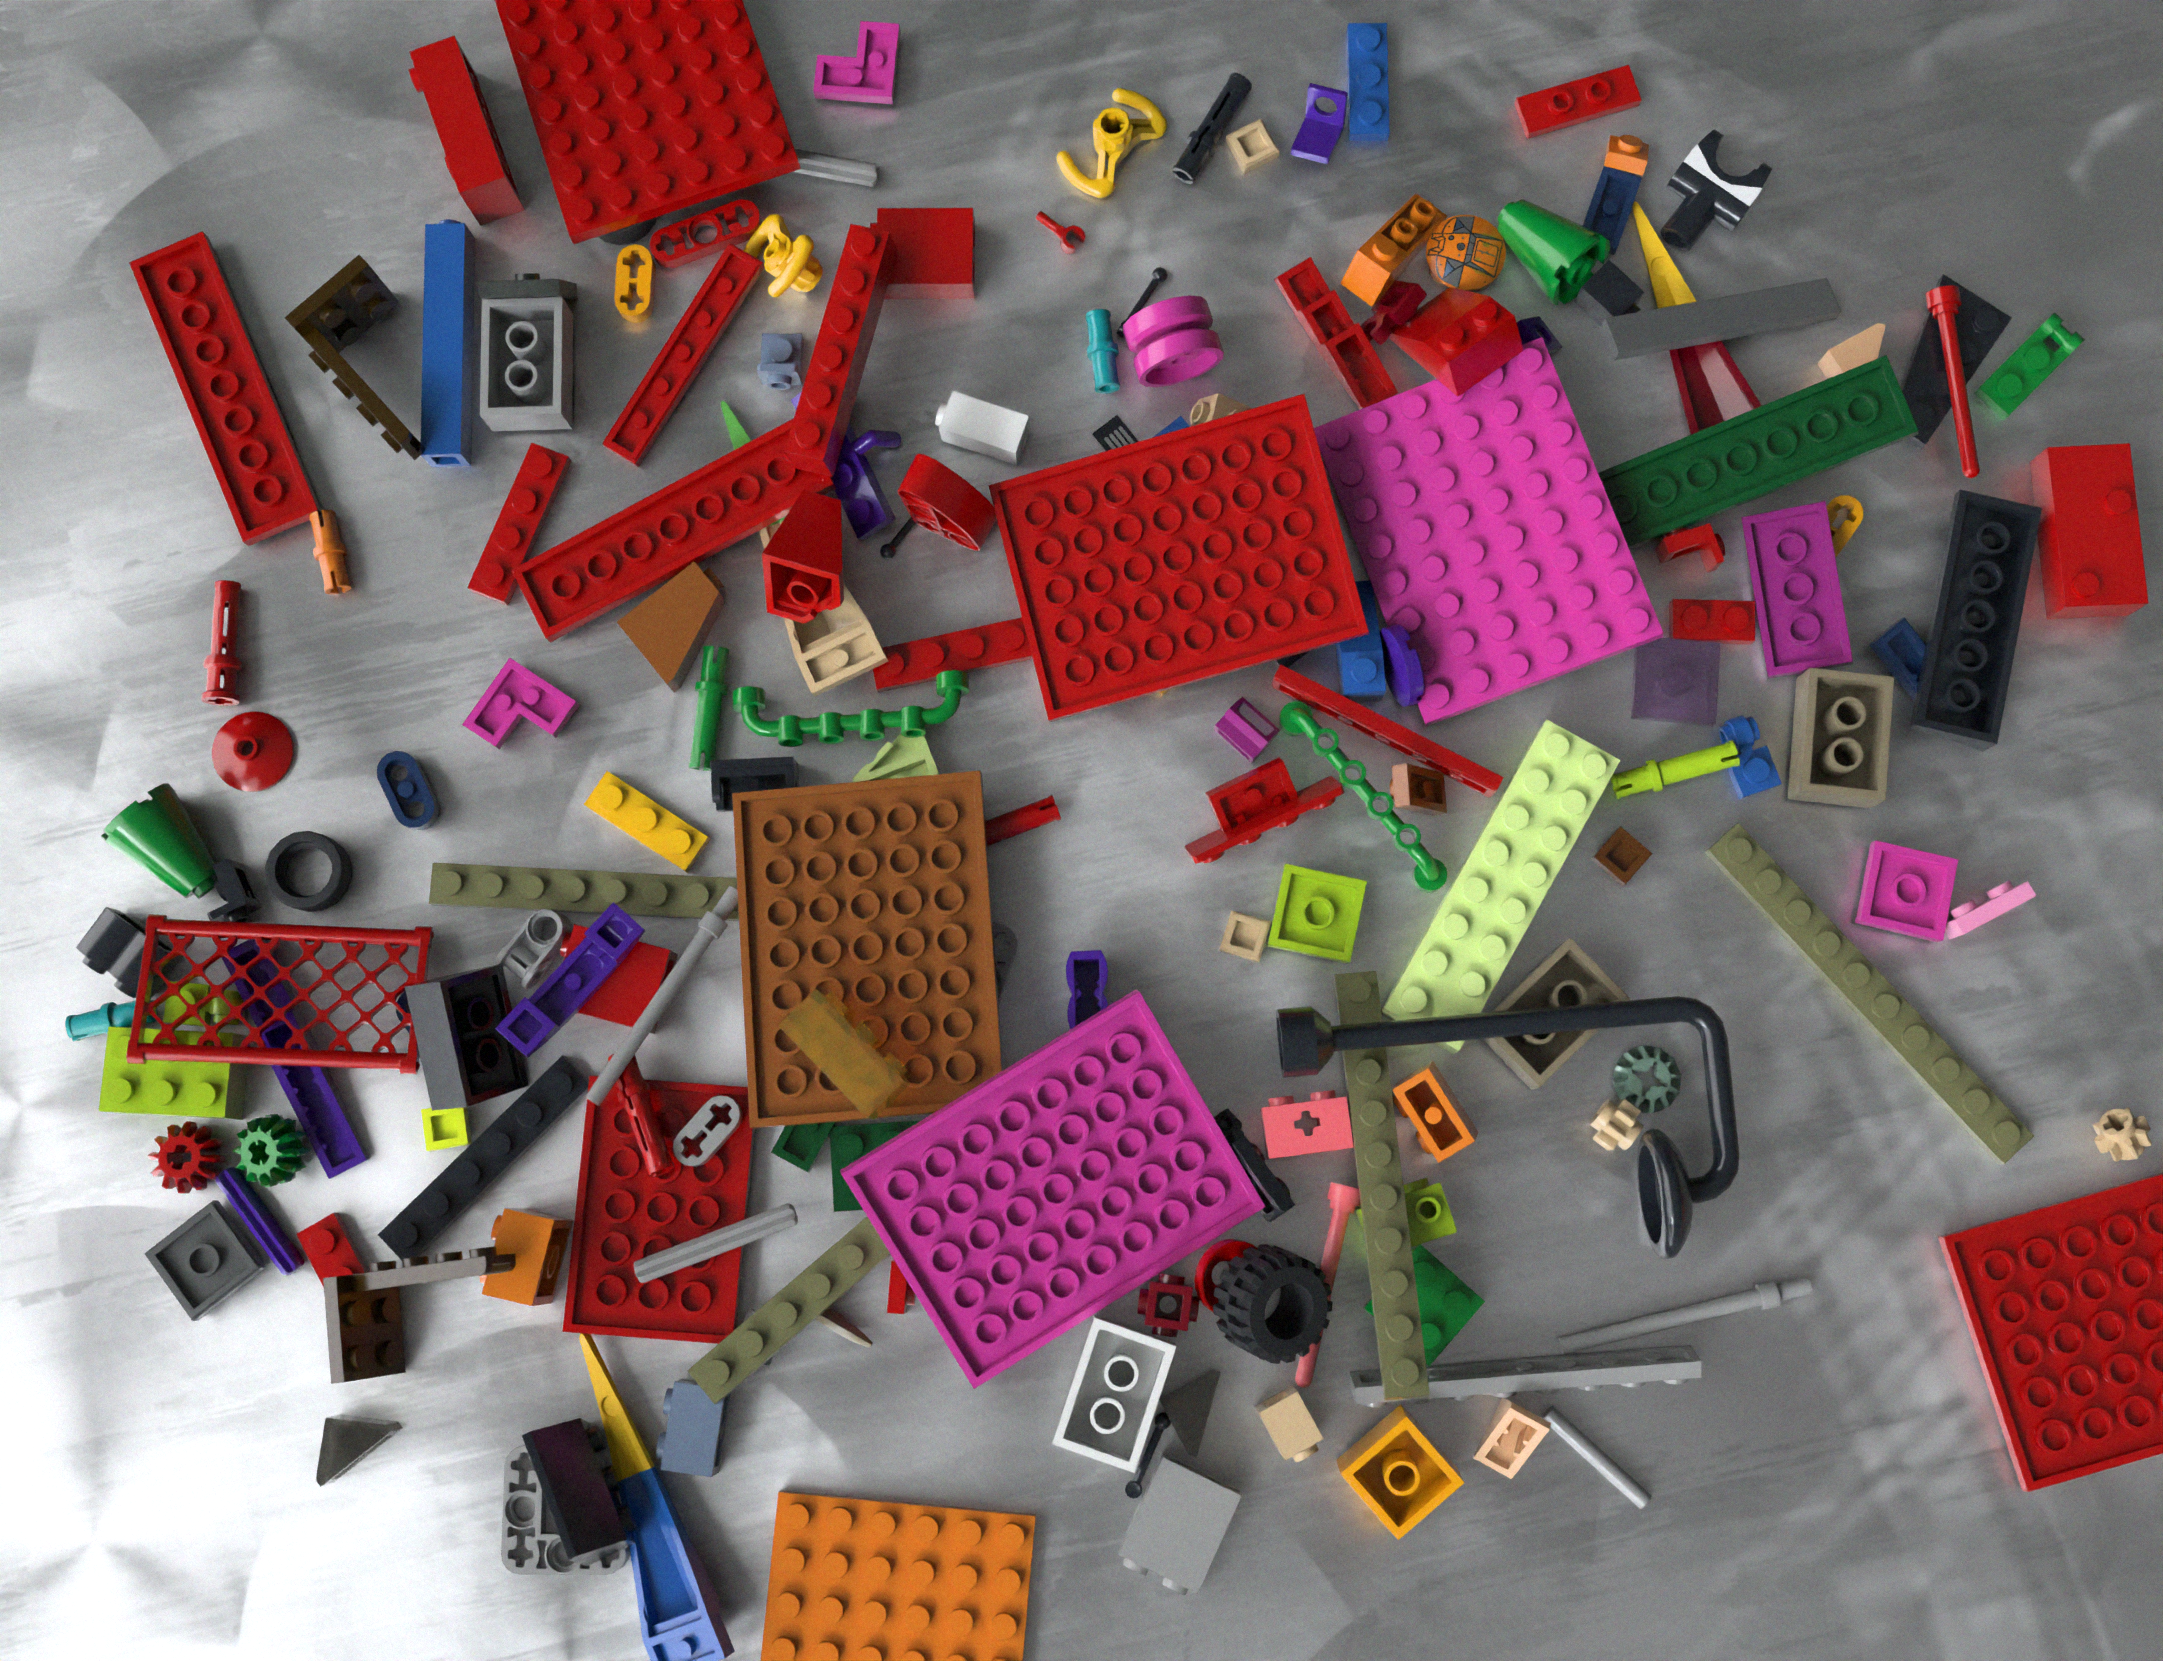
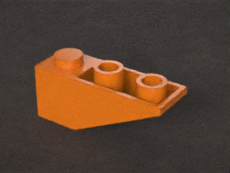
M1416 193L1357 250L1340 284L1373 307L1393 282L1399 279L1427 244L1431 234L1441 222L1446 220L1447 215L1437 209L1430 201L1425 200Z

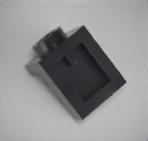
M227 858L213 865L218 877L214 880L216 890L224 901H228V903L208 912L209 920L247 922L251 919L250 914L261 909L262 906L244 864Z

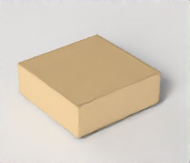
M1262 119L1226 135V143L1243 174L1279 157L1280 151Z
M1231 910L1219 951L1259 963L1271 922Z

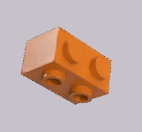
M1433 1060L1395 1084L1392 1089L1395 1095L1392 1098L1397 1109L1404 1118L1409 1117L1418 1130L1415 1135L1421 1147L1428 1155L1432 1153L1438 1163L1475 1142L1479 1133Z

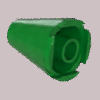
M1524 199L1508 203L1498 216L1499 234L1554 305H1558V300L1565 305L1575 299L1581 287L1594 275L1591 270L1597 261L1604 265L1608 257L1610 241L1605 236Z
M163 783L147 792L153 799L150 801L146 799L140 803L135 800L121 811L104 828L105 834H102L101 837L111 847L183 897L189 898L195 895L200 899L215 888L214 878L217 876L213 868L215 863L175 790L169 783Z

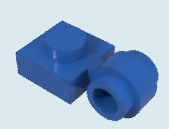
M1743 715L1726 720L1724 726L1718 728V734L1722 744L1733 740L1738 751L1736 757L1740 759V766L1727 768L1738 799L1740 800L1781 785L1780 777L1767 745L1755 750L1752 748L1754 741L1760 739V731L1755 719L1751 716L1745 718Z

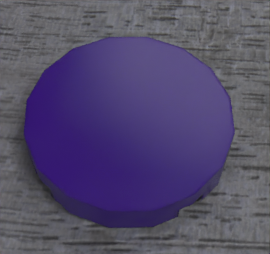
M1394 624L1384 627L1380 631L1385 679L1388 687L1400 706L1408 707L1421 702L1420 696L1423 695L1425 690L1424 672L1420 656L1415 648L1409 650L1406 641L1410 640L1411 636L1403 626Z

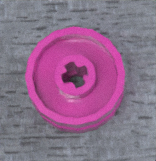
M1192 295L1173 297L1141 309L1125 322L1123 333L1129 350L1137 354L1134 358V367L1140 384L1145 387L1158 388L1182 383L1208 372L1223 359L1224 351L1219 336L1213 330H1209L1212 326L1213 318L1207 300L1201 296Z

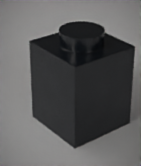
M1608 260L1581 287L1574 302L1601 326L1605 318L1640 312L1641 309L1637 305L1644 291L1614 263Z

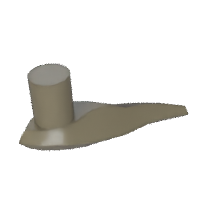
M827 1309L816 1319L854 1343L869 1348L873 1344L864 1333L848 1323L840 1313Z

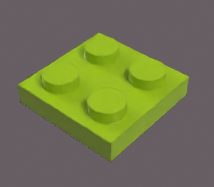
M1285 864L1267 946L1349 964L1351 962L1367 881Z

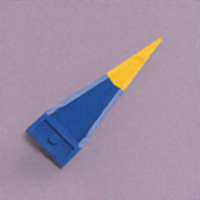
M580 1333L579 1339L599 1406L612 1464L621 1483V1489L618 1490L621 1506H629L637 1524V1530L632 1531L636 1543L629 1546L638 1601L642 1641L651 1661H719L734 1653L735 1650L718 1611L723 1606L591 1334Z

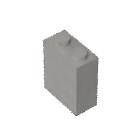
M1162 1453L1118 1549V1555L1125 1558L1123 1565L1141 1575L1146 1576L1148 1570L1163 1576L1162 1584L1182 1595H1186L1188 1589L1198 1594L1241 1500V1492Z

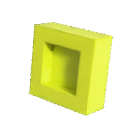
M468 1107L432 1111V1108L421 1109L426 1151L433 1152L472 1144Z

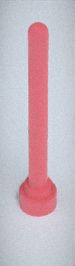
M1330 1182L1327 1199L1331 1200L1329 1208L1333 1209L1320 1269L1326 1276L1323 1282L1330 1284L1332 1292L1349 1214H1354L1356 1206L1360 1207V1196L1358 1188ZM1332 1293L1327 1297V1300L1331 1299ZM1322 1328L1319 1334L1321 1337L1323 1335L1324 1328ZM1321 1340L1317 1345L1312 1343L1309 1346L1310 1352L1304 1357L1300 1356L1295 1381L1301 1388L1309 1387L1312 1383Z

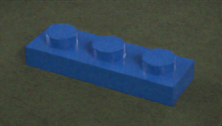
M1348 23L1346 30L1349 141H1388L1390 129L1387 23Z

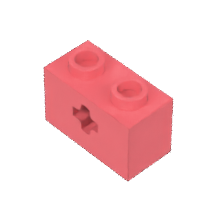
M1335 1090L1310 1093L1311 1101L1294 1103L1293 1096L1268 1099L1269 1107H1262L1260 1109L1267 1160L1354 1148L1347 1097L1336 1098ZM1302 1112L1307 1113L1308 1119H1316L1317 1126L1310 1129V1136H1305L1303 1129H1295L1294 1122L1301 1119Z

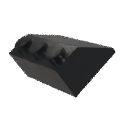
M502 964L437 977L405 986L432 1111L469 1107L529 1086L521 1051L495 1029L512 1011Z
M582 1418L533 1430L522 1435L568 1560L589 1566L636 1543L632 1531L637 1530V1524L629 1506H621L616 1493L617 1490L621 1489V1483L612 1465L606 1467L600 1451L606 1449V1445L597 1425L590 1426V1423Z

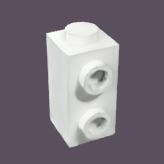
M952 391L948 403H941L935 425L939 426L942 441L1014 465L1019 463L1031 430L1028 415Z

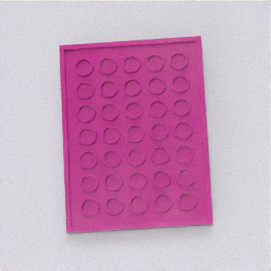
M1542 337L1523 344V351L1458 397L1436 379L1314 428L1320 452L1387 626L1394 624L1403 626L1411 636V639L1406 641L1409 650L1415 648L1420 656L1424 672L1425 690L1423 695L1420 696L1421 702L1417 705L1426 727L1660 639L1664 635Z
M1137 989L840 1170L846 1183L974 1389L1266 1207L1146 1001Z

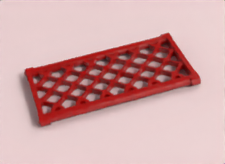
M148 915L132 1029L126 1053L127 1063L146 1064L147 1060L392 1069L400 1070V1074L417 1075L420 1068V1055L411 1013H406L396 1002V999L405 991V986L427 981L430 949H432V939L434 938L433 927L416 926L415 930L181 920L167 919V915ZM159 935L169 936L174 946L173 950L161 960L155 962ZM178 936H185L183 939H178ZM195 937L212 938L217 946L216 952L203 963H195L187 955V948L194 942ZM221 938H228L226 941H221ZM238 939H254L260 948V953L246 965H238L230 956V950L237 944ZM264 940H271L269 943L264 942ZM281 941H298L303 950V955L289 967L280 966L273 958V952L280 946ZM324 943H341L342 948L346 952V957L333 968L325 969L316 960V954L322 949ZM366 944L384 945L389 955L388 960L374 971H368L358 960L359 955L365 950ZM409 946L419 947L416 973L410 972L401 962V958L407 953ZM176 956H184L192 965V971L177 983L169 982L162 974V968ZM225 957L235 966L236 971L222 984L215 985L205 975V970L219 958ZM269 959L279 969V974L265 986L259 987L251 980L248 973L262 960ZM312 961L322 971V976L308 988H300L291 975L302 964ZM349 963H355L365 973V978L351 990H344L335 981L334 976ZM391 965H398L408 975V979L395 991L387 992L377 981V978ZM153 975H159L168 988L161 996L149 1003ZM195 977L204 978L211 986V992L198 1003L189 1004L180 993L182 987ZM244 978L255 989V992L241 1005L233 1006L224 996V991L238 979ZM288 980L298 990V995L286 1006L277 1008L268 999L267 994L281 981ZM331 982L341 992V997L329 1008L321 1010L310 999V996L321 985ZM374 984L384 994V999L373 1009L365 1012L354 1002L353 998L366 985ZM171 996H177L186 1005V1012L171 1024H165L157 1016L156 1008ZM214 998H221L229 1006L230 1013L216 1025L209 1026L200 1017L199 1012ZM262 999L274 1010V1014L261 1026L254 1028L243 1018V1012L257 1000ZM306 1001L315 1009L317 1016L304 1028L296 1029L286 1019V1015L300 1002ZM350 1003L360 1013V1019L347 1030L340 1031L329 1020V1017L340 1006ZM393 1005L403 1015V1021L390 1032L383 1033L373 1023L372 1019L384 1007ZM148 1015L153 1016L161 1025V1031L155 1036L153 1043H143ZM191 1017L197 1018L205 1027V1033L198 1039L197 1045L179 1044V1040L175 1036L176 1028ZM232 1020H241L249 1029L248 1036L242 1041L241 1046H223L218 1036L219 1031ZM277 1021L285 1022L293 1031L292 1037L286 1042L284 1048H267L266 1043L262 1039V1033ZM322 1022L327 1023L336 1033V1038L330 1043L328 1050L310 1049L309 1044L305 1040L306 1034ZM364 1024H369L380 1036L378 1042L373 1045L371 1052L354 1051L348 1040L349 1036ZM410 1026L408 1053H397L392 1044V1038L402 1029ZM168 1040L170 1044H164L163 1042ZM253 1044H258V1047H250V1046L253 1045ZM302 1046V1049H294V1047ZM343 1047V1048H345V1051L337 1050V1049ZM383 1049L389 1050V1052H380V1051L383 1050Z

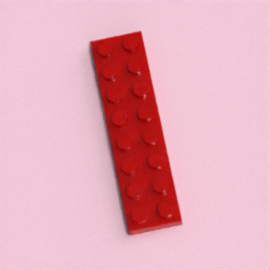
M201 231L129 262L242 541L247 546H251L310 520L309 515L315 511H318L319 516L322 515L318 500L209 237Z
M793 419L512 569L545 638L550 643L674 577L691 563L695 562L698 564L780 520L788 514L803 490L821 495L834 491L836 487L830 476L795 469L784 453Z

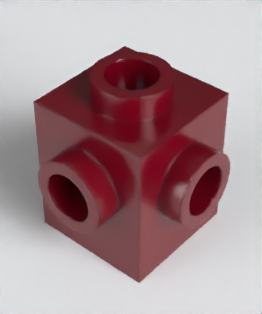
M1159 1273V1281L1150 1280L1149 1289L1140 1288L1137 1314L1145 1315L1144 1325L1152 1326V1334L1177 1338L1178 1330L1188 1331L1189 1322H1197L1200 1299L1198 1296L1192 1295V1286L1184 1285L1185 1277ZM1170 1296L1175 1299L1176 1308L1174 1311L1165 1313L1160 1309V1301L1163 1297Z

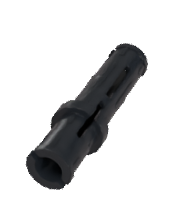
M1239 73L1230 74L1227 83L1212 104L1197 131H1192L1188 136V145L1176 165L1172 168L1173 175L1186 184H1193L1207 158L1213 157L1218 149L1217 142L1233 119L1246 95L1252 89V83L1245 76Z

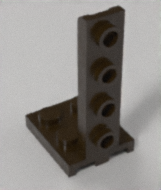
M358 255L290 312L285 319L312 347L313 351L308 356L323 373L326 374L332 369L337 375L332 383L348 400L356 396L362 402L356 409L372 427L378 422L382 424L386 430L380 436L397 454L404 449L416 460L424 451L423 445L339 354L344 348L354 344L360 335L377 320L387 316L391 308L399 302L370 265Z
M496 1246L469 1250V1259H463L462 1251L435 1254L436 1263L429 1264V1256L402 1259L403 1268H397L396 1261H386L369 1264L370 1272L323 1278L331 1384L406 1373L399 1296L400 1286L511 1272L516 1266L515 1253L497 1255Z

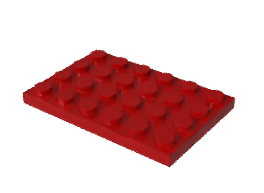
M589 1076L588 1092L599 1076ZM644 1079V1082L650 1085L652 1093L649 1096L665 1138L667 1149L675 1165L673 1170L665 1174L649 1177L625 1105L619 1102L617 1093L620 1091L616 1081L600 1106L587 1099L563 1332L719 1344L737 1327L744 1245L644 1283L639 1282L636 1276L634 1262L747 1219L755 1129L750 1128L748 1087ZM720 1095L736 1100L742 1108V1122L715 1155L704 1165L697 1167L684 1165L679 1162L673 1151L674 1140L703 1105L712 1097ZM729 1104L725 1108L716 1106L713 1109L717 1117L709 1126L711 1130L720 1122L730 1124L732 1119L728 1113L732 1108ZM703 1132L696 1140L687 1138L684 1142L688 1147L685 1155L689 1157L693 1154L700 1157L704 1152L701 1150L700 1144L708 1135Z

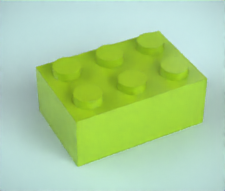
M108 1027L99 1102L100 1112L243 1120L248 1064L147 1060L146 1064L127 1063L126 1053L132 1028ZM145 1028L143 1043H153V1039L160 1033L161 1029ZM175 1030V1036L179 1040V1044L197 1045L198 1039L205 1033V1031ZM218 1033L223 1046H241L242 1041L247 1037L246 1035L236 1033ZM167 1040V1041H164L163 1043H164V1044H170V1041Z

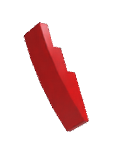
M1311 257L1274 279L1312 343L1359 409L1399 393L1359 322L1353 323L1335 289L1330 291Z

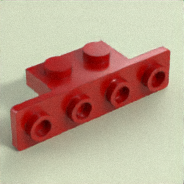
M1278 757L1205 792L1220 829L1185 845L1184 848L1195 864L1216 861L1224 855L1225 850L1235 845L1251 844L1262 836L1261 833L1275 826L1280 828L1291 825L1298 820V815L1312 808L1319 810L1330 806L1336 801L1335 797L1342 795L1345 791L1341 783L1334 777L1329 776L1296 792L1284 761Z

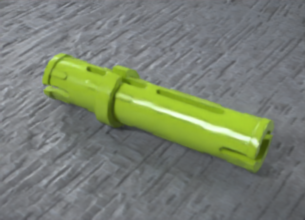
M1731 740L1728 743L1655 762L1654 759L1647 760L1644 766L1613 773L1610 780L1613 783L1612 788L1618 800L1621 797L1653 789L1654 792H1659L1663 790L1665 785L1734 766L1738 767L1740 766V759L1736 757L1738 751L1734 741Z

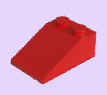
M1447 288L1420 307L1416 314L1403 325L1396 324L1392 328L1389 337L1392 342L1457 397L1523 351L1515 315L1491 296L1457 288Z

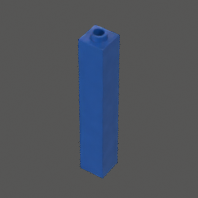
M451 219L441 220L438 224H425L420 443L424 447L421 456L431 467L471 466L475 238L465 223Z

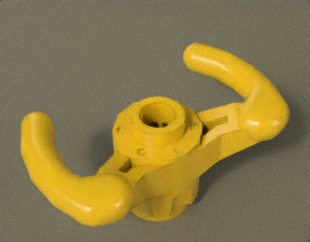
M1117 88L1114 90L1112 97L1115 102L1132 106L1147 116V119H1129V114L1118 108L1104 109L1098 118L1094 119V148L1099 154L1097 178L1090 179L1076 167L1069 152L1060 151L1056 157L1066 178L1072 185L1086 194L1097 198H1105L1110 195L1116 185L1114 181L1115 169L1123 158L1141 140L1158 139L1164 135L1167 129V119L1160 108L1149 98L1135 91ZM1106 160L1109 161V162H1108V170H1105V161H1106Z
M779 214L769 215L751 236L743 251L757 258L762 247L769 239L770 244L765 249L763 258L766 271L776 277L768 287V292L772 297L781 296L789 287L797 292L811 291L817 285L823 273V267L819 264V260L812 255L814 250L812 238L804 234L793 241L784 218Z

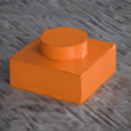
M1610 135L1605 152L1604 166L1643 176L1648 162L1649 144L1643 143L1641 139L1632 135H1622L1620 137Z

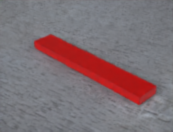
M729 242L602 443L605 448L633 465L640 466L765 267L762 261Z
M1281 664L1274 675L1271 685L1273 689L1305 703L1307 706L1435 771L1444 773L1445 776L1488 798L1494 795L1504 778Z

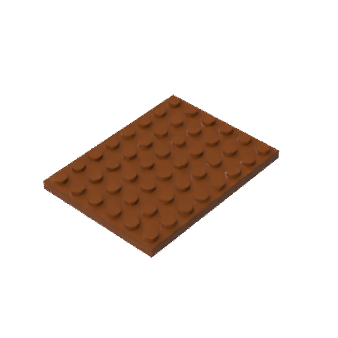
M981 771L732 793L750 1128L933 1114L1003 1071Z

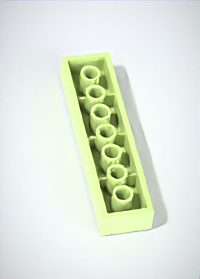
M1546 719L1532 739L1381 1008L1384 1016L1395 1021L1481 1013L1621 761L1620 759ZM1464 1041L1433 1044L1454 1054L1461 1049Z

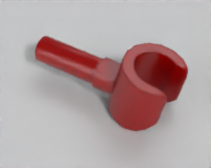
M1042 211L1036 215V220L1060 239L1061 249L1066 254H1074L1076 248L1066 240L1068 236H1075L1080 242L1084 243L1086 236L1082 228L1074 225L1065 228Z

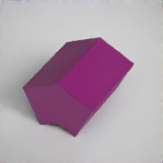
M1243 696L1227 710L1224 716L1215 724L1214 731L1251 764L1265 751L1281 731Z

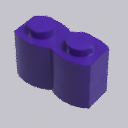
M1071 951L1066 964V979L1072 995L1067 1010L1070 1029L1108 1007V1002L1104 996L1108 985V967L1102 951Z

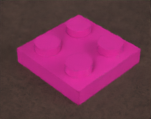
M1877 840L1871 842L1855 923L1934 942L1943 941L1959 859Z

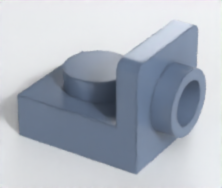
M762 333L761 363L757 364V373L762 385H767L769 388L776 390H786L791 388V385H802L804 347L802 334Z

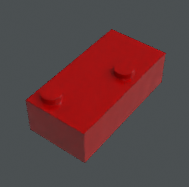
M455 35L409 51L414 65L413 68L408 69L413 85L418 93L422 91L424 93L446 155L444 159L453 180H455L459 194L479 225L482 226L525 210L476 72Z
M2130 443L2047 447L2029 462L2034 506L2042 508L2037 538L2046 619L2129 616L2149 603Z

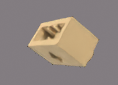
M1292 1385L1255 1406L1285 1461L1292 1457L1295 1462H1299L1319 1450L1316 1443L1324 1438L1298 1391Z

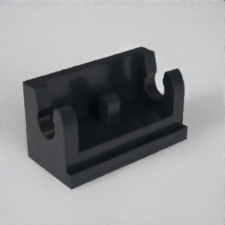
M794 757L710 760L712 802L716 803L717 812H733L732 793L799 787V766Z

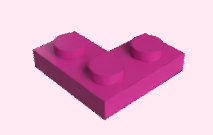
M860 21L856 57L817 55L813 89L815 99L893 104L901 34L900 25L896 23Z
M509 658L462 725L500 750L522 717L527 718L557 738L579 707V704Z

